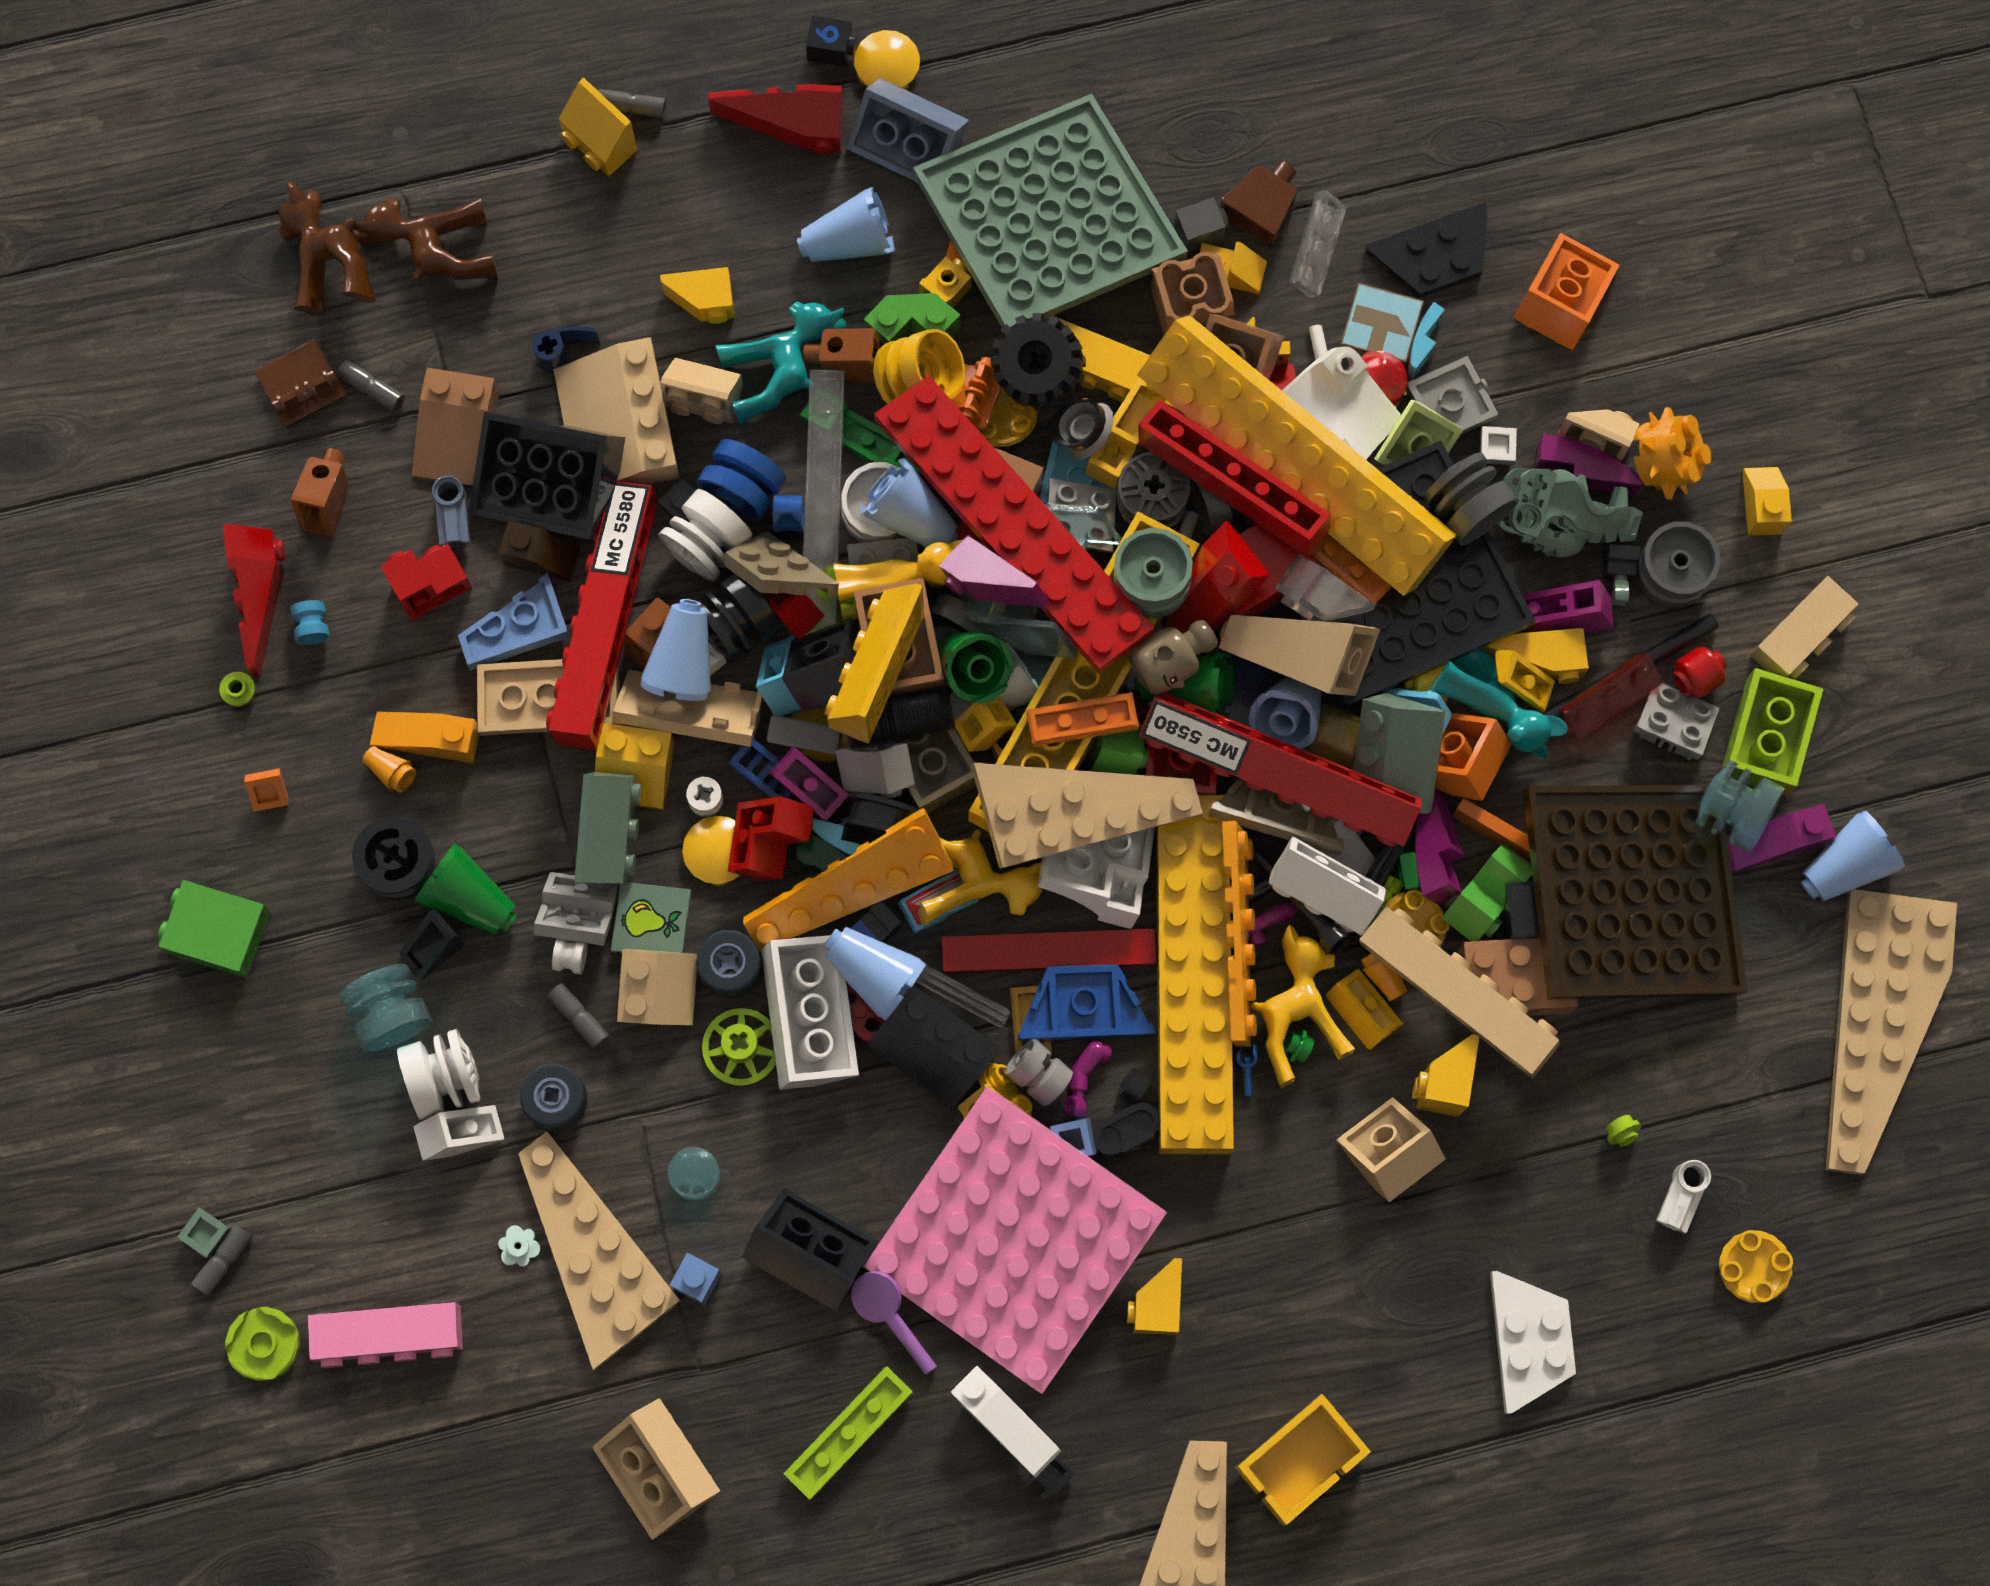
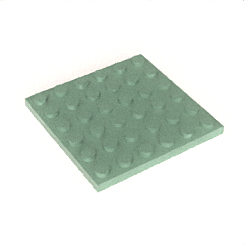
M1092 94L913 167L915 180L1002 328L1006 324L1009 327L1016 324L1015 318L1024 315L1026 318H1032L1033 313H1042L1047 318L1051 317V315L1058 314L1151 274L1152 268L1159 267L1165 261H1181L1187 258L1188 250Z

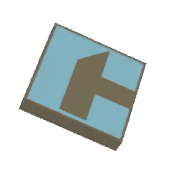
M1358 283L1340 347L1353 348L1357 353L1363 355L1371 351L1388 352L1397 357L1405 366L1424 301Z

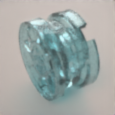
M689 1147L679 1151L672 1158L668 1168V1178L671 1186L679 1196L689 1201H701L710 1197L717 1190L721 1180V1171L716 1159L710 1152L699 1147Z

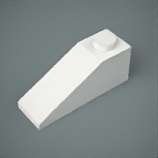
M978 1366L951 1391L963 1408L1035 1478L1061 1452L1057 1445Z

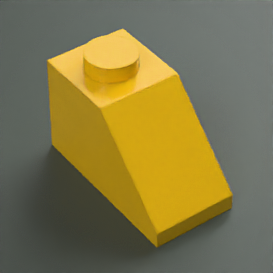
M728 267L660 275L664 295L699 321L719 324L726 322L729 318H735Z
M1744 468L1742 473L1748 536L1782 535L1792 522L1789 488L1779 468Z
M1174 1258L1136 1293L1135 1302L1128 1301L1127 1323L1134 1324L1133 1333L1177 1335L1179 1333L1182 1258Z

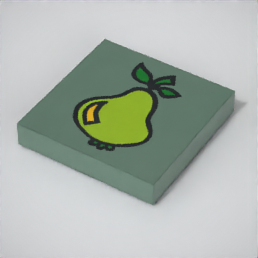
M631 882L620 883L611 952L622 954L623 949L684 953L692 896L691 889Z

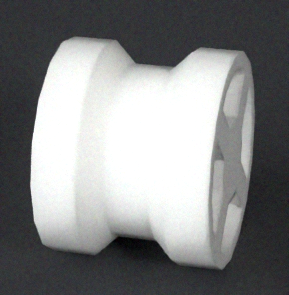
M699 777L689 784L686 797L691 810L701 817H710L720 811L723 805V795L719 784L714 779Z
M556 939L552 957V970L562 971L565 968L571 969L575 974H582L587 957L588 943Z

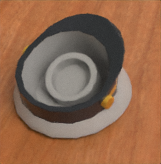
M1087 398L1068 403L1059 408L1051 417L1048 426L1049 436L1055 443L1067 446L1074 458L1080 460L1089 458L1096 454L1108 440L1113 426V412L1108 405L1096 403Z

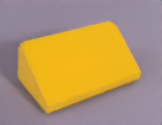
M1496 650L1495 660L1499 683L1539 712H1545L1555 680L1517 652L1512 650Z
M1359 968L1339 981L1325 995L1327 1000L1369 1050L1403 1025V1022Z

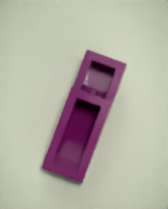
M1544 433L1537 444L1536 469H1550L1551 471L1562 469L1576 477L1583 474L1586 476L1589 491L1612 493L1614 486L1628 488L1629 496H1636L1642 486L1643 481L1640 476L1628 466L1607 453L1587 444Z
M1435 789L1431 813L1418 814L1415 854L1422 894L1435 904H1440L1461 894L1462 891L1452 862L1465 856L1445 795Z

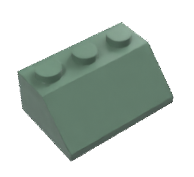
M1388 693L1363 699L1353 770L1423 799L1419 813H1431L1446 710Z
M597 771L583 775L574 882L625 883L628 881L629 875H634L636 855L631 854L632 840H637L639 831V820L634 819L635 805H640L642 796V784H637V775Z

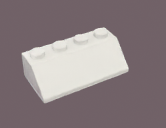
M830 935L770 940L761 949L779 1090L813 1087L859 1075L846 980L825 957L828 949L823 945Z

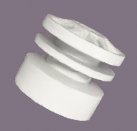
M697 489L681 507L690 522L674 516L669 521L672 528L665 527L658 535L671 554L683 566L713 582L720 575L718 567L726 568L724 566L725 554L721 548L729 551L748 541L752 537V533L747 525L729 507L708 492Z
M457 1029L447 1033L451 1047L446 1049L440 1034L434 1036L435 1053L430 1055L421 1041L397 1048L404 1082L420 1120L444 1112L442 1096L449 1094L457 1108L462 1107L463 1101L460 1092L462 1089L465 1090L470 1103L480 1101L477 1068L469 1046L463 1041Z

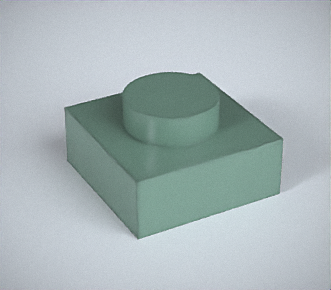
M199 1207L177 1238L209 1259L231 1229Z

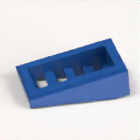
M754 738L751 747L740 745L725 763L769 798L781 796L790 799L792 796L785 788L777 794L774 789L779 782L774 778L768 785L763 782L768 772L779 759ZM752 749L756 754L747 766L744 767L740 763ZM764 758L767 763L758 775L755 776L751 772L761 759Z

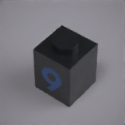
M812 16L806 43L807 61L847 67L849 55L854 56L857 47V36L852 35V23Z

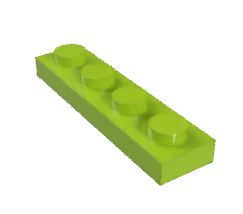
M886 1366L785 1471L784 1475L811 1500L907 1400L913 1391Z

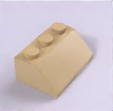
M660 1398L630 1414L592 1447L652 1540L702 1507L720 1492L713 1478Z

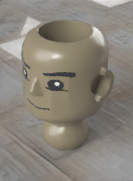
M1198 620L1192 623L1184 634L1174 627H1165L1131 649L1128 658L1135 675L1143 687L1153 695L1163 694L1172 688H1184L1183 681L1199 671L1196 655L1201 652L1207 653L1214 650L1218 641L1208 623L1204 620Z

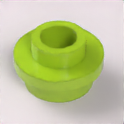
M232 672L221 681L219 687L220 695L231 706L239 707L246 705L254 697V681L246 673ZM236 683H241L242 690L238 693H232V686Z
M1624 1115L1611 1122L1605 1129L1608 1133L1607 1140L1610 1145L1619 1144L1620 1147H1623L1635 1141L1639 1136L1637 1132L1641 1128L1639 1121L1633 1120L1631 1115Z

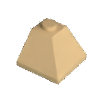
M1607 409L1568 413L1557 436L1587 444L1622 462L1631 446L1639 423L1633 421L1631 416L1621 411L1612 412Z

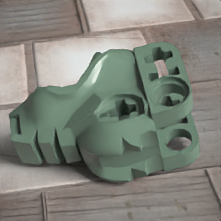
M1515 468L1510 470L1503 480L1518 497L1519 502L1509 514L1511 527L1507 526L1503 520L1496 526L1504 532L1520 536V542L1530 544L1532 551L1541 550L1545 556L1567 557L1581 551L1586 542L1608 543L1636 540L1643 512L1634 507H1628V488L1614 486L1609 505L1591 500L1588 493L1586 476L1583 474L1576 477L1562 469L1551 471L1550 469ZM1513 478H1519L1517 486L1512 484ZM1519 512L1520 516L1519 521L1517 522V514ZM1549 524L1553 525V527L1558 528L1559 531H1553L1552 529L1548 528Z

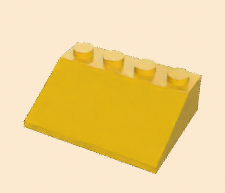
M917 583L884 590L880 600H873L867 614V618L871 620L866 632L860 630L853 646V650L857 652L852 664L846 662L840 674L839 683L843 684L838 696L832 695L826 706L824 714L829 716V728L869 744L924 618L923 586Z

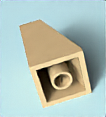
M1230 615L1229 620L1222 626L1219 648L1326 693L1356 696L1380 629L1348 623Z

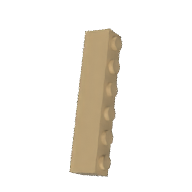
M1386 906L1359 939L1361 946L1475 1035H1480L1479 1038L1533 1079L1559 1047V1039L1555 1037L1558 1031L1543 1019H1540L1538 1023L1526 1015L1529 1009L1513 996L1507 1000L1497 992L1500 986L1488 976L1483 974L1479 978L1468 969L1471 967V964L1456 952L1451 956L1440 948L1443 944L1442 941L1431 932L1425 930L1422 934L1411 926L1414 920L1404 911L1397 908L1393 912Z

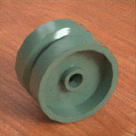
M1147 528L1136 531L1124 539L1116 552L1113 581L1126 598L1131 600L1146 618L1155 619L1168 616L1179 609L1189 595L1193 568L1190 550L1179 536L1168 530Z

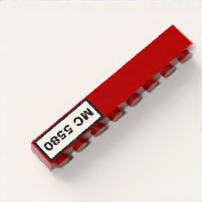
M616 481L601 524H599L595 534L594 542L596 545L594 553L588 555L586 562V572L588 574L586 584L581 585L579 589L578 603L580 608L578 616H573L571 621L570 633L572 639L570 647H566L563 652L562 664L564 671L562 679L558 678L555 683L554 696L556 702L554 710L548 712L546 729L550 732L556 745L597 750L624 642V634L627 630L658 505L652 485Z
M1166 692L1155 695L1139 734L1140 737L1145 738V743L1151 747L1164 750L1166 747L1178 752V756L1187 762L1197 763L1200 761L1210 765L1211 770L1218 775L1224 777L1234 775L1243 779L1244 784L1254 790L1263 791L1265 788L1277 793V798L1285 803L1296 805L1297 802L1310 807V811L1319 817L1328 819L1332 816L1343 821V825L1346 828L1355 832L1368 831L1375 834L1378 841L1389 846H1396V844L1405 846L1421 809L1423 799Z

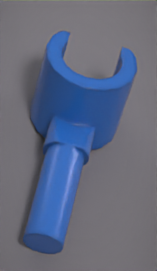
M1253 1044V1055L1248 1058L1241 1055V1047H1237L1236 1050L1237 1063L1242 1066L1243 1096H1252V1066L1256 1064L1258 1059V1049L1255 1044Z

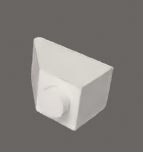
M495 1105L440 1112L413 1126L423 1161L455 1156L504 1140Z

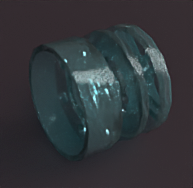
M1729 760L1726 766L1714 776L1699 804V814L1695 825L1704 829L1710 818L1714 816L1717 820L1711 833L1717 835L1726 824H1729L1733 828L1728 842L1751 853L1779 804L1785 788L1764 777L1754 789H1751L1747 785L1752 771L1746 768L1738 781L1733 779V776L1739 764Z
M407 964L387 966L365 974L348 984L338 995L341 1004L348 1006L345 1013L349 1019L363 1018L355 1025L353 1031L364 1053L385 1050L405 1042L423 1032L433 1022L422 998H409L416 992L418 986L414 980H409L412 973Z

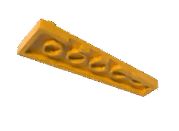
M925 808L916 811L886 830L885 835L872 843L867 841L857 847V852L840 861L838 859L827 866L828 869L816 877H808L795 885L790 891L780 894L744 916L743 924L752 941L757 946L758 952L770 940L791 939L954 871L953 863Z
M1237 821L1222 822L1224 867L1227 869L1228 878L1232 879V885H1228L1225 888V903H1227L1229 914L1233 913V920H1228L1226 924V933L1229 948H1234V955L1228 957L1231 1042L1236 1047L1251 1046V1036H1256L1257 1032L1255 1015H1250V1001L1256 1000V984L1254 979H1250V965H1255L1254 944H1249V930L1255 929L1254 910L1249 909V895H1254L1253 874H1248V860H1253L1254 846L1253 840L1248 839L1247 832L1243 831Z

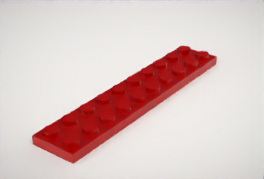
M929 375L874 413V421L990 551L1038 583L1050 602L1046 607L1040 608L1098 674L1153 634L1155 627L1131 600L1126 598L1114 581Z

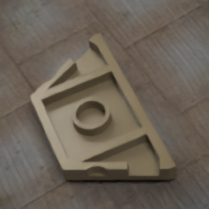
M763 532L725 552L724 566L760 593L805 595L806 587L820 588L826 593L827 597L838 596L839 583L809 562L808 558L801 556L791 549L790 545L783 543L769 532Z
M1243 779L1237 780L1219 801L1216 800L1208 814L1209 817L1222 821H1237L1242 827L1289 841L1293 836L1313 848L1339 856L1344 847L1343 839H1338L1334 827L1336 818L1332 816L1328 819L1319 817L1310 811V807L1298 802L1296 805L1285 803L1277 798V793L1265 788L1263 791L1254 790L1246 786Z

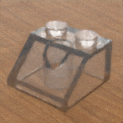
M1299 553L1274 588L1284 595L1281 600L1283 604L1308 620L1316 616L1326 622L1370 612L1376 606V604L1329 571Z

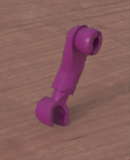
M1287 901L1265 911L1255 919V929L1249 930V944H1254L1255 948L1264 945L1267 942V937L1263 931L1277 923L1289 920L1298 910L1292 903Z
M1100 1041L1090 1042L1072 1065L1073 1076L1070 1080L1069 1088L1072 1096H1068L1063 1103V1110L1066 1114L1080 1118L1086 1117L1087 1107L1084 1100V1092L1088 1088V1077L1098 1063H1106L1110 1060L1112 1049L1108 1044L1101 1043Z

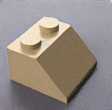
M623 949L617 1022L693 1025L697 954Z
M1393 1097L1336 1139L1368 1183L1388 1202L1392 1201L1446 1160L1431 1130Z

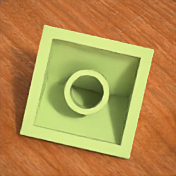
M1411 399L1374 459L1383 465H1387L1439 441H1442L1447 453H1449L1463 429L1422 403Z

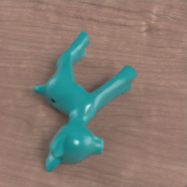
M797 301L789 308V313L795 321L793 331L749 343L715 345L723 370L745 363L769 359L775 370L770 382L762 393L748 399L733 402L739 425L744 424L757 415L778 407L782 398L803 388L815 389L814 383L808 379L801 348L805 343L821 341L822 333L825 329H845L847 322L841 319L844 313L843 308L831 312L824 305L815 302L802 304Z
M1479 649L1453 662L1449 661L1429 689V691L1459 701L1485 717L1506 722L1508 726L1507 737H1509L1514 748L1522 752H1532L1543 759L1548 757V749L1545 744L1550 736H1562L1568 730L1566 723L1560 718L1519 708L1514 702L1515 694L1498 681L1496 660L1483 649Z

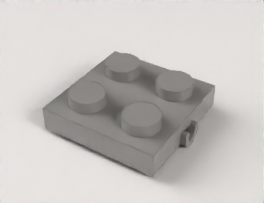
M1468 356L1407 382L1406 390L1410 398L1422 403L1462 428L1463 431L1460 435L1491 422L1498 417V412L1487 393L1489 391L1488 384L1485 379L1480 380Z

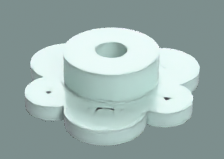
M516 1225L507 1229L506 1237L501 1238L498 1243L499 1248L503 1250L501 1259L506 1265L517 1263L519 1266L525 1267L529 1264L530 1258H535L539 1255L541 1248L539 1243L534 1240V1231L531 1229L523 1231L521 1227ZM520 1243V1244H521V1248H520V1249H516V1248H515L516 1244Z

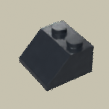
M853 617L807 634L800 640L797 638L791 641L782 680L802 712L813 707H824L828 704L832 695L838 696L843 685L839 683L842 669L846 662L852 664L857 653L853 650V646L859 631Z

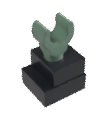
M1609 544L1603 552V579L1614 580L1611 592L1612 605L1625 606V603L1629 601L1628 581H1633L1637 576L1641 546Z

